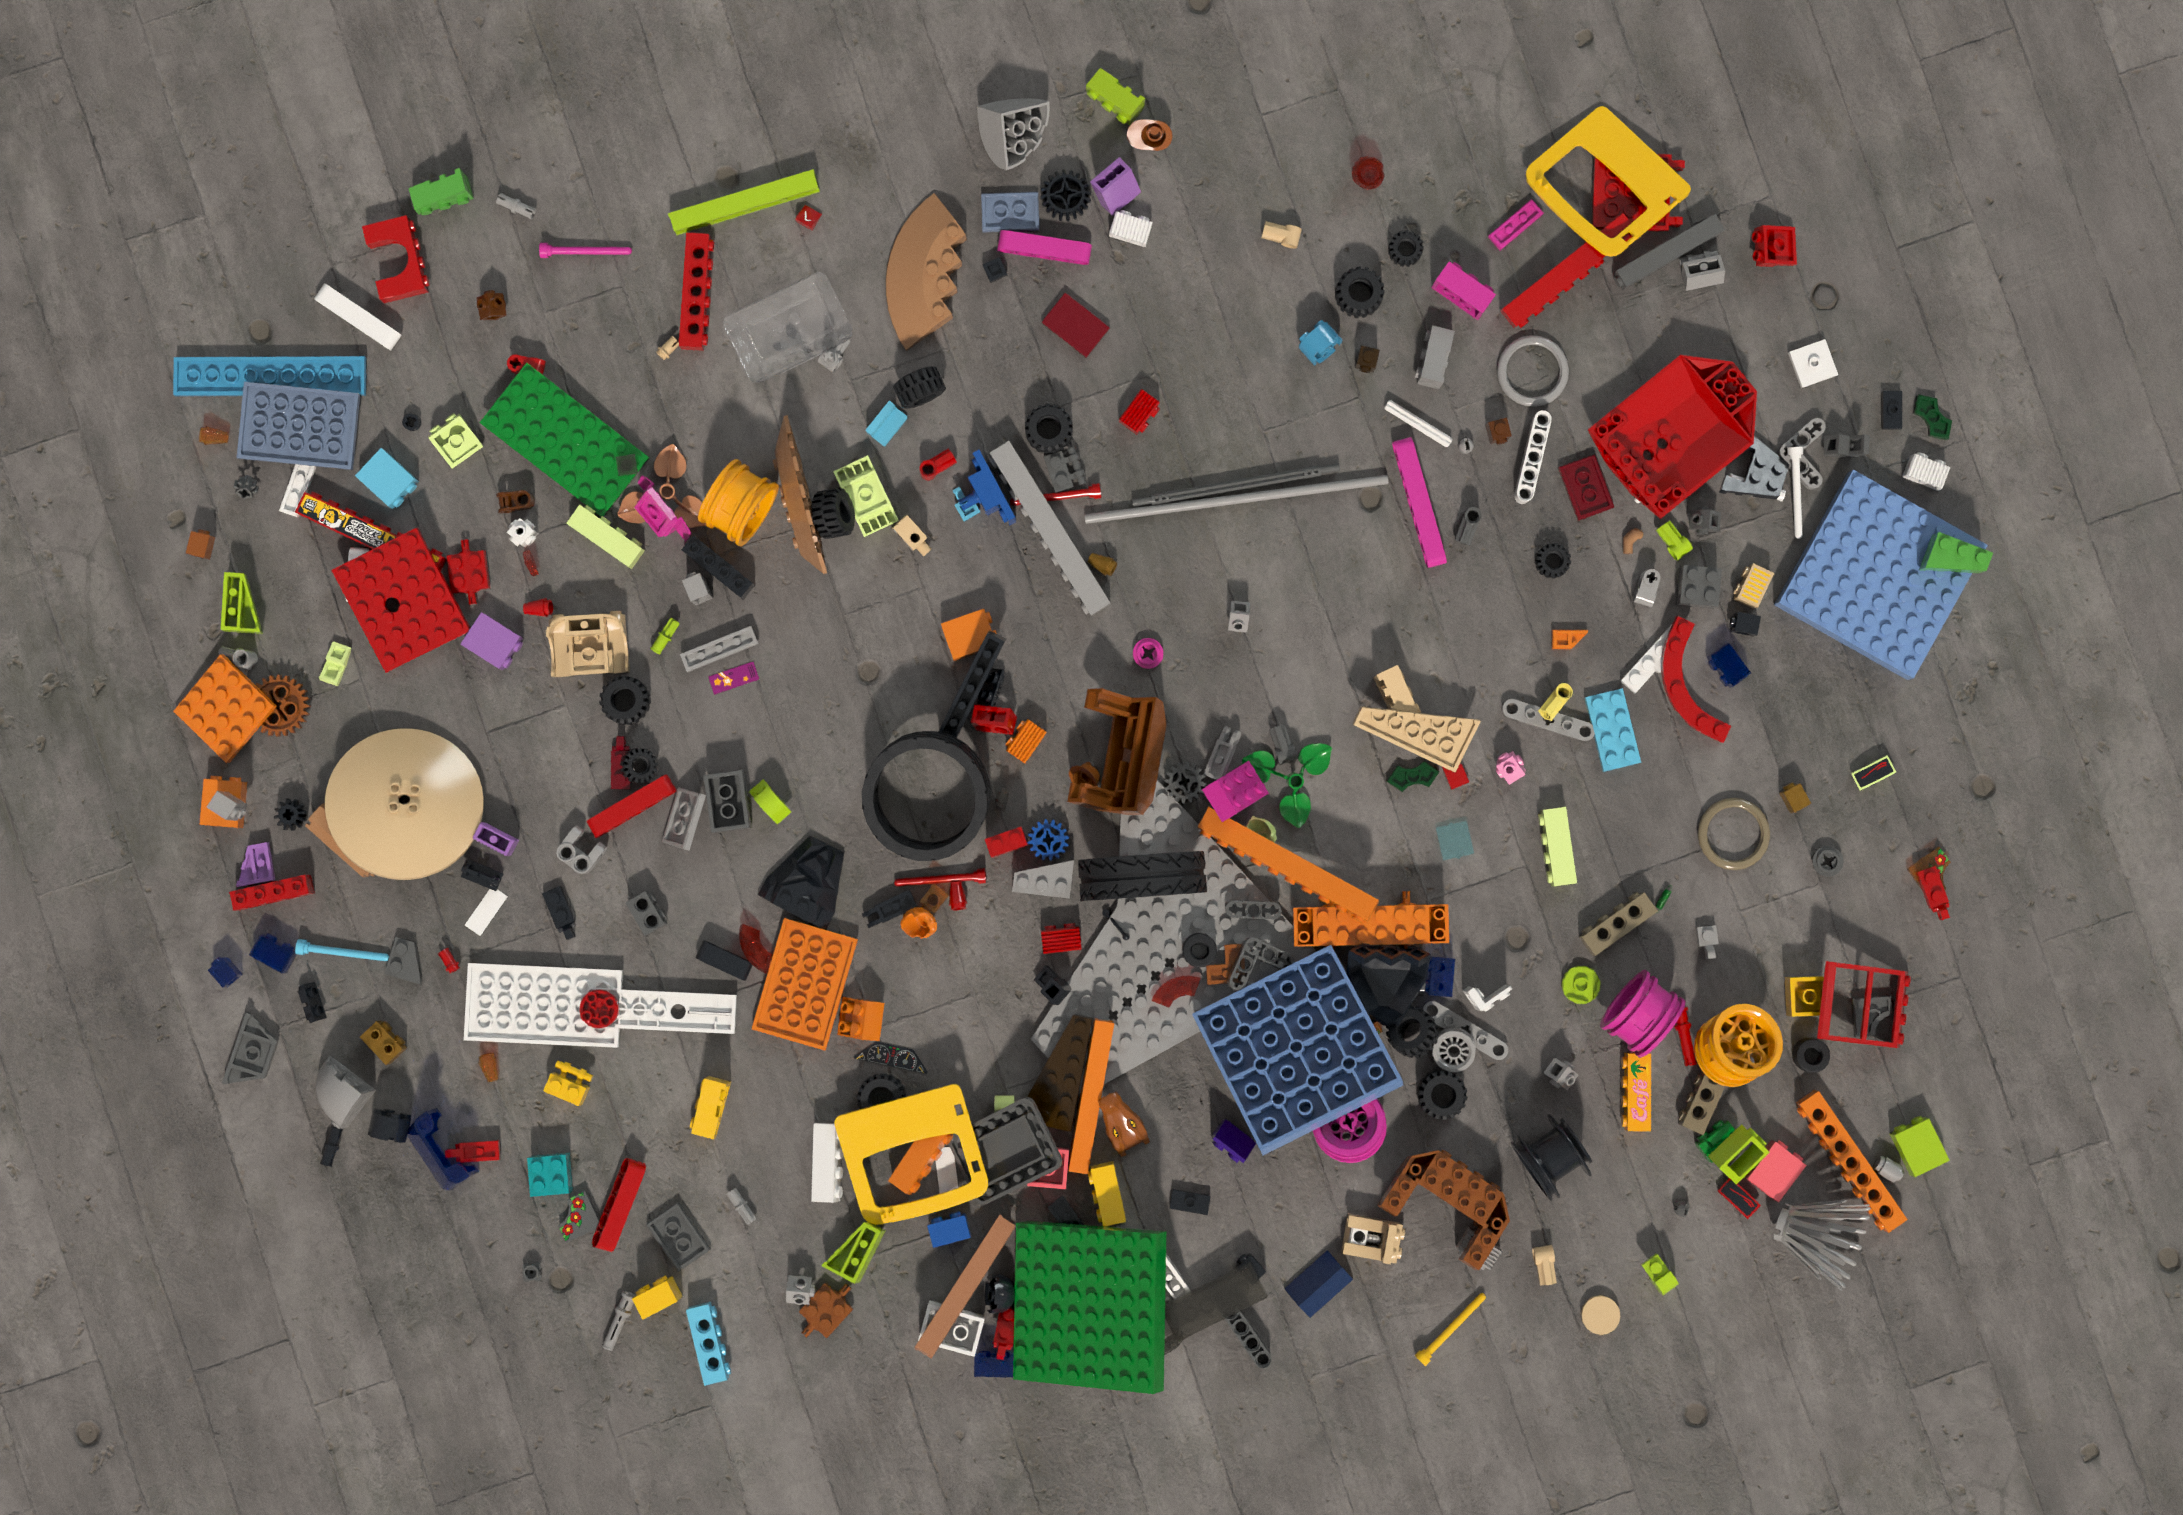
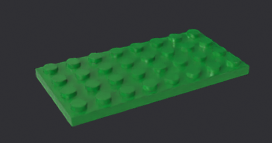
M528 363L524 365L479 422L577 499L595 510L599 516L603 517L649 460L647 455Z

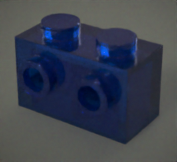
M1430 957L1429 975L1425 983L1427 995L1452 997L1455 970L1454 958Z
M990 1351L975 1353L974 1377L1013 1378L1014 1354L1005 1351L1004 1360L996 1359L997 1354H990Z

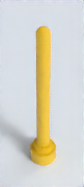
M1480 1293L1426 1349L1419 1350L1414 1355L1425 1367L1431 1361V1355L1486 1299L1485 1294Z

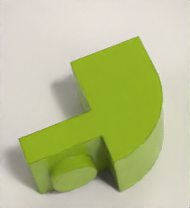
M764 779L749 791L757 804L776 824H779L791 813V810Z
M1657 1253L1641 1264L1661 1295L1664 1296L1679 1285L1675 1276Z

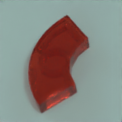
M745 924L740 925L739 940L744 955L755 968L766 974L769 971L773 954L766 951L760 940V930Z
M1179 976L1170 979L1158 988L1151 1001L1170 1007L1172 1002L1178 997L1185 995L1194 996L1201 978Z

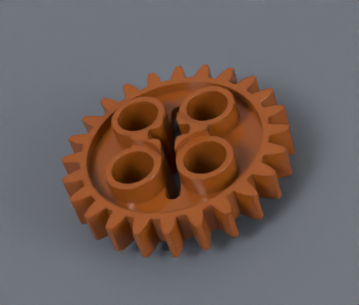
M278 674L275 679L274 676L270 675L269 681L262 678L263 685L256 683V686L275 705L278 706L277 702L282 704L280 709L275 708L263 722L261 732L265 733L268 730L269 736H272L275 732L276 737H280L281 732L284 736H288V730L291 733H296L294 727L301 729L300 722H307L303 718L304 715H310V713L305 711L306 708L311 707V705L306 704V701L310 700V698L304 697L308 691L300 690L303 684L299 683L296 685L297 680L292 679L290 681V676L285 675L283 679L282 675ZM285 688L286 695L281 698L279 696L280 689ZM270 691H273L275 699L271 696ZM293 704L295 712L290 715L288 708ZM274 714H277L279 717L278 722L273 724L271 718Z

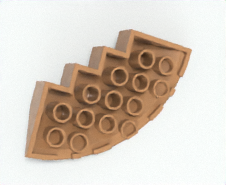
M935 193L923 201L904 223L895 239L887 265L886 299L888 311L896 334L906 351L953 319L952 313L944 301L958 292L949 275L962 267V262L953 249L965 242L967 237Z
M788 415L783 417L775 448L776 459H773L775 471H779L782 484L779 486L782 504L784 508L787 507L788 509L786 516L788 523L791 522L795 537L792 538L795 549L799 548L800 555L820 572L826 574L827 569L822 541L813 522L812 503L803 472L801 457Z

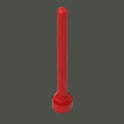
M1100 483L1092 484V486H1088V489L1043 494L1046 501L1085 496L1100 499ZM1013 498L1010 500L1012 506L1021 505L1019 500L1014 501Z
M977 868L974 873L895 879L894 884L896 886L972 880L982 884L987 882L986 869Z

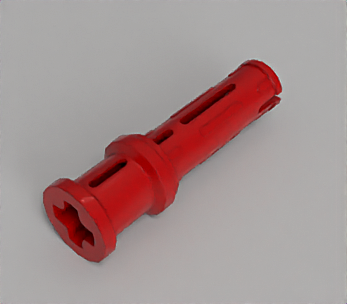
M1685 1006L1674 1025V1029L1679 1034L1684 1066L1696 1065L1697 1062L1689 1030L1692 1025L1688 1020V1007Z

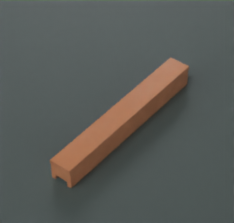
M999 1215L919 1339L915 1350H919L931 1359L1015 1229V1225L1004 1219L1002 1215Z

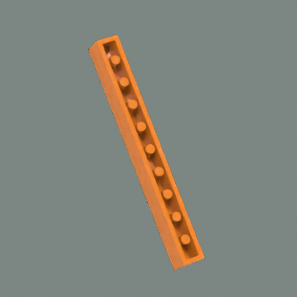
M1208 807L1198 825V829L1201 830L1200 834L1204 837L1217 839L1216 843L1224 848L1230 846L1234 849L1233 852L1241 857H1244V855L1250 857V862L1259 867L1261 864L1268 867L1267 871L1275 876L1278 873L1285 877L1284 880L1292 885H1295V883L1301 885V890L1310 895L1312 892L1319 895V900L1326 904L1329 902L1335 904V908L1342 913L1350 912L1353 914L1352 918L1361 923L1369 921L1379 903V900L1238 822L1230 818L1222 822L1215 810Z

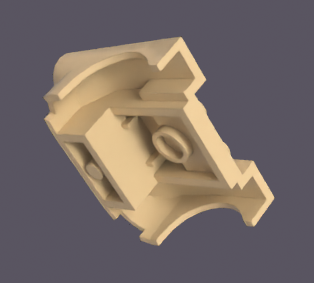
M610 611V614L576 616L558 614L552 615V619H549L546 637L549 640L551 650L552 677L630 673L626 616L621 611Z

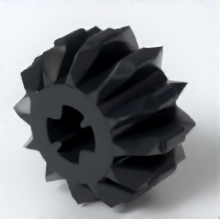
M289 798L286 799L285 803L279 802L281 809H274L276 812H279V815L274 816V819H280L277 825H283V830L290 828L291 831H295L296 826L302 828L303 825L300 821L306 822L307 819L303 815L308 814V811L302 810L305 805L303 803L299 804L297 799L291 801ZM294 812V816H291V818H289L288 814Z

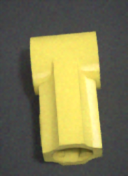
M1562 683L1553 690L1538 710L1544 719L1550 721L1554 719L1572 696L1573 690L1571 686ZM1558 691L1563 692L1565 697H1561Z

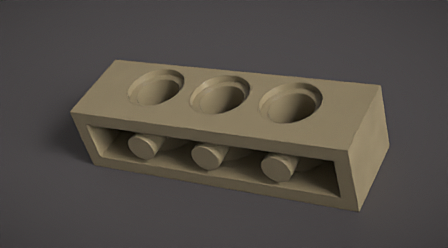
M1635 892L1628 897L1630 901L1624 905L1623 903L1618 904L1613 908L1614 912L1609 916L1604 914L1597 919L1598 923L1595 926L1589 925L1581 931L1583 934L1579 938L1592 956L1598 955L1658 912L1645 892ZM1631 906H1635L1637 909V914L1634 917L1630 916L1628 912ZM1616 917H1619L1622 922L1619 928L1613 925V920ZM1600 928L1606 931V936L1603 939L1597 936Z
M1702 1071L1694 1080L1695 1088L1693 1092H1689L1686 1098L1687 1106L1685 1110H1681L1678 1116V1120H1680L1678 1124L1704 1135L1725 1086L1710 1081ZM1707 1088L1709 1091V1095L1707 1098L1703 1099L1701 1097V1091ZM1696 1106L1701 1108V1113L1698 1116L1693 1115V1109Z

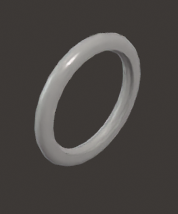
M1529 335L1512 341L1504 349L1498 361L1497 376L1502 390L1510 399L1524 406L1537 407L1546 405L1560 396L1569 378V366L1564 352L1556 343L1542 336ZM1539 345L1545 347L1553 353L1558 361L1560 372L1557 384L1549 393L1543 396L1527 397L1521 395L1513 389L1508 381L1506 373L1508 361L1512 354L1523 346Z

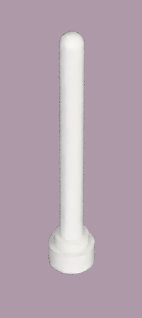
M1803 446L1787 447V455L1792 459L1794 530L1797 539L1803 536L1799 459L1801 454H1803Z

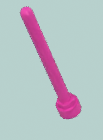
M548 243L539 244L540 258H549L552 254L629 255L632 253L630 247H552Z

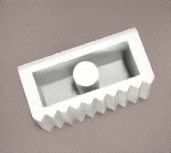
M1121 210L1119 213L1116 211L1109 237L1146 247L1152 222L1144 216L1137 218L1131 216L1130 212Z
M1918 452L1909 457L1902 477L1939 491L1944 486L1950 467L1946 466V462L1935 459V461L1928 459L1926 454Z

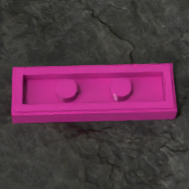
M1531 199L1488 235V238L1501 251L1540 218L1544 212Z

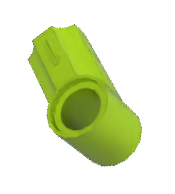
M1670 520L1656 530L1668 546V552L1676 561L1693 550L1689 540L1685 536H1681Z

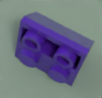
M1226 1118L1211 1135L1213 1145L1221 1151L1226 1149L1229 1152V1157L1236 1163L1239 1160L1244 1163L1256 1145V1141Z

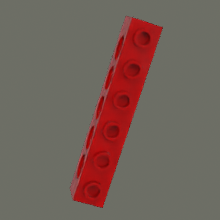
M686 232L679 347L682 350L704 351V345H708V334H705V329L709 326V315L706 314L707 308H710L711 303L708 289L712 287V278L709 277V270L713 269V259H710V253L714 251V240H711L709 234ZM697 251H704L703 257H695ZM702 269L703 274L700 277H695V270ZM701 288L702 292L700 295L694 296L692 295L693 290ZM694 307H700V312L697 315L691 314V310ZM692 326H699L697 333H690Z

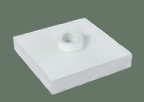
M1825 339L1788 353L1801 388L1838 375Z

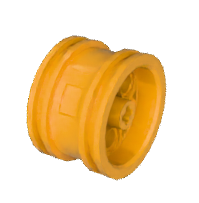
M734 459L722 470L709 489L700 507L698 521L706 523L709 528L716 527L727 534L728 540L735 541L736 545L741 547L754 536L764 522L777 497L779 485L775 482L771 483V480L767 477L761 479L750 472L748 465H742L740 460Z
M1750 1004L1733 1005L1712 1017L1700 1027L1694 1040L1695 1057L1700 1069L1713 1082L1727 1087L1745 1085L1769 1072L1776 1066L1783 1051L1782 1034L1775 1020L1763 1009Z

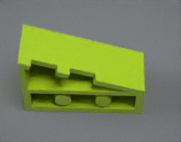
M1100 68L1086 85L1087 95L1093 100L1097 99L1102 103L1101 106L1106 111L1115 113L1117 115L1116 118L1121 123L1131 125L1143 111L1145 98L1141 95L1136 97L1131 93L1132 89L1130 87H1123L1118 83V79Z
M864 1222L821 1266L854 1284L860 1283L886 1230L869 1222Z

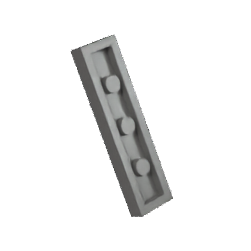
M749 626L684 652L680 656L686 671L691 672L759 643L752 626Z

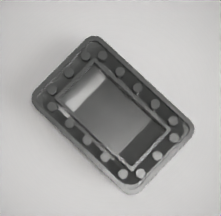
M1029 1097L1022 1098L972 1124L988 1176L986 1192L982 1196L975 1198L981 1205L988 1204L1059 1169L1062 1165V1157L1035 1102ZM954 1133L952 1134L953 1138L949 1146L966 1182L969 1183L971 1175L959 1136ZM978 1161L971 1162L974 1172L979 1171Z

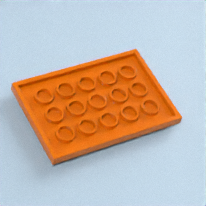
M784 918L752 1030L826 1051L858 939Z

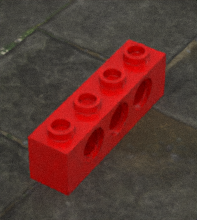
M301 875L229 893L233 911H240L315 894L311 875Z

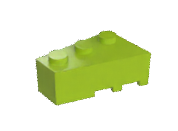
M224 572L221 630L223 632L263 634L247 576L244 573Z

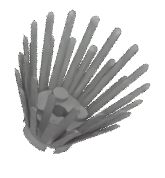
M1845 1199L1794 1206L1785 1203L1786 1209L1782 1208L1775 1229H1778L1779 1233L1778 1235L1774 1234V1240L1782 1242L1818 1280H1821L1820 1272L1842 1291L1841 1286L1843 1288H1846V1286L1839 1279H1842V1276L1850 1279V1275L1831 1263L1830 1259L1842 1266L1845 1265V1262L1856 1266V1262L1834 1251L1836 1245L1845 1249L1853 1248L1856 1250H1861L1862 1246L1827 1233L1839 1235L1841 1231L1865 1234L1867 1231L1863 1228L1814 1220L1812 1218L1869 1220V1216L1861 1214L1817 1211H1869L1871 1209L1868 1207L1870 1204H1839L1845 1203L1847 1201Z

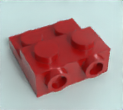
M1762 225L1754 228L1751 238L1755 242V250L1752 257L1756 261V266L1797 265L1795 227Z

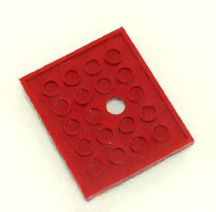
M418 527L331 570L385 673L468 633L471 629ZM390 597L396 598L400 603L399 610L396 612H390L386 608V601Z

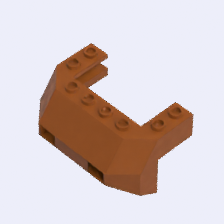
M1103 688L1088 689L1084 708L1113 717L1101 788L1087 783H1080V785L1070 783L1067 802L1097 811L1125 815H1144L1154 799L1167 725L1163 701L1157 697L1131 698Z

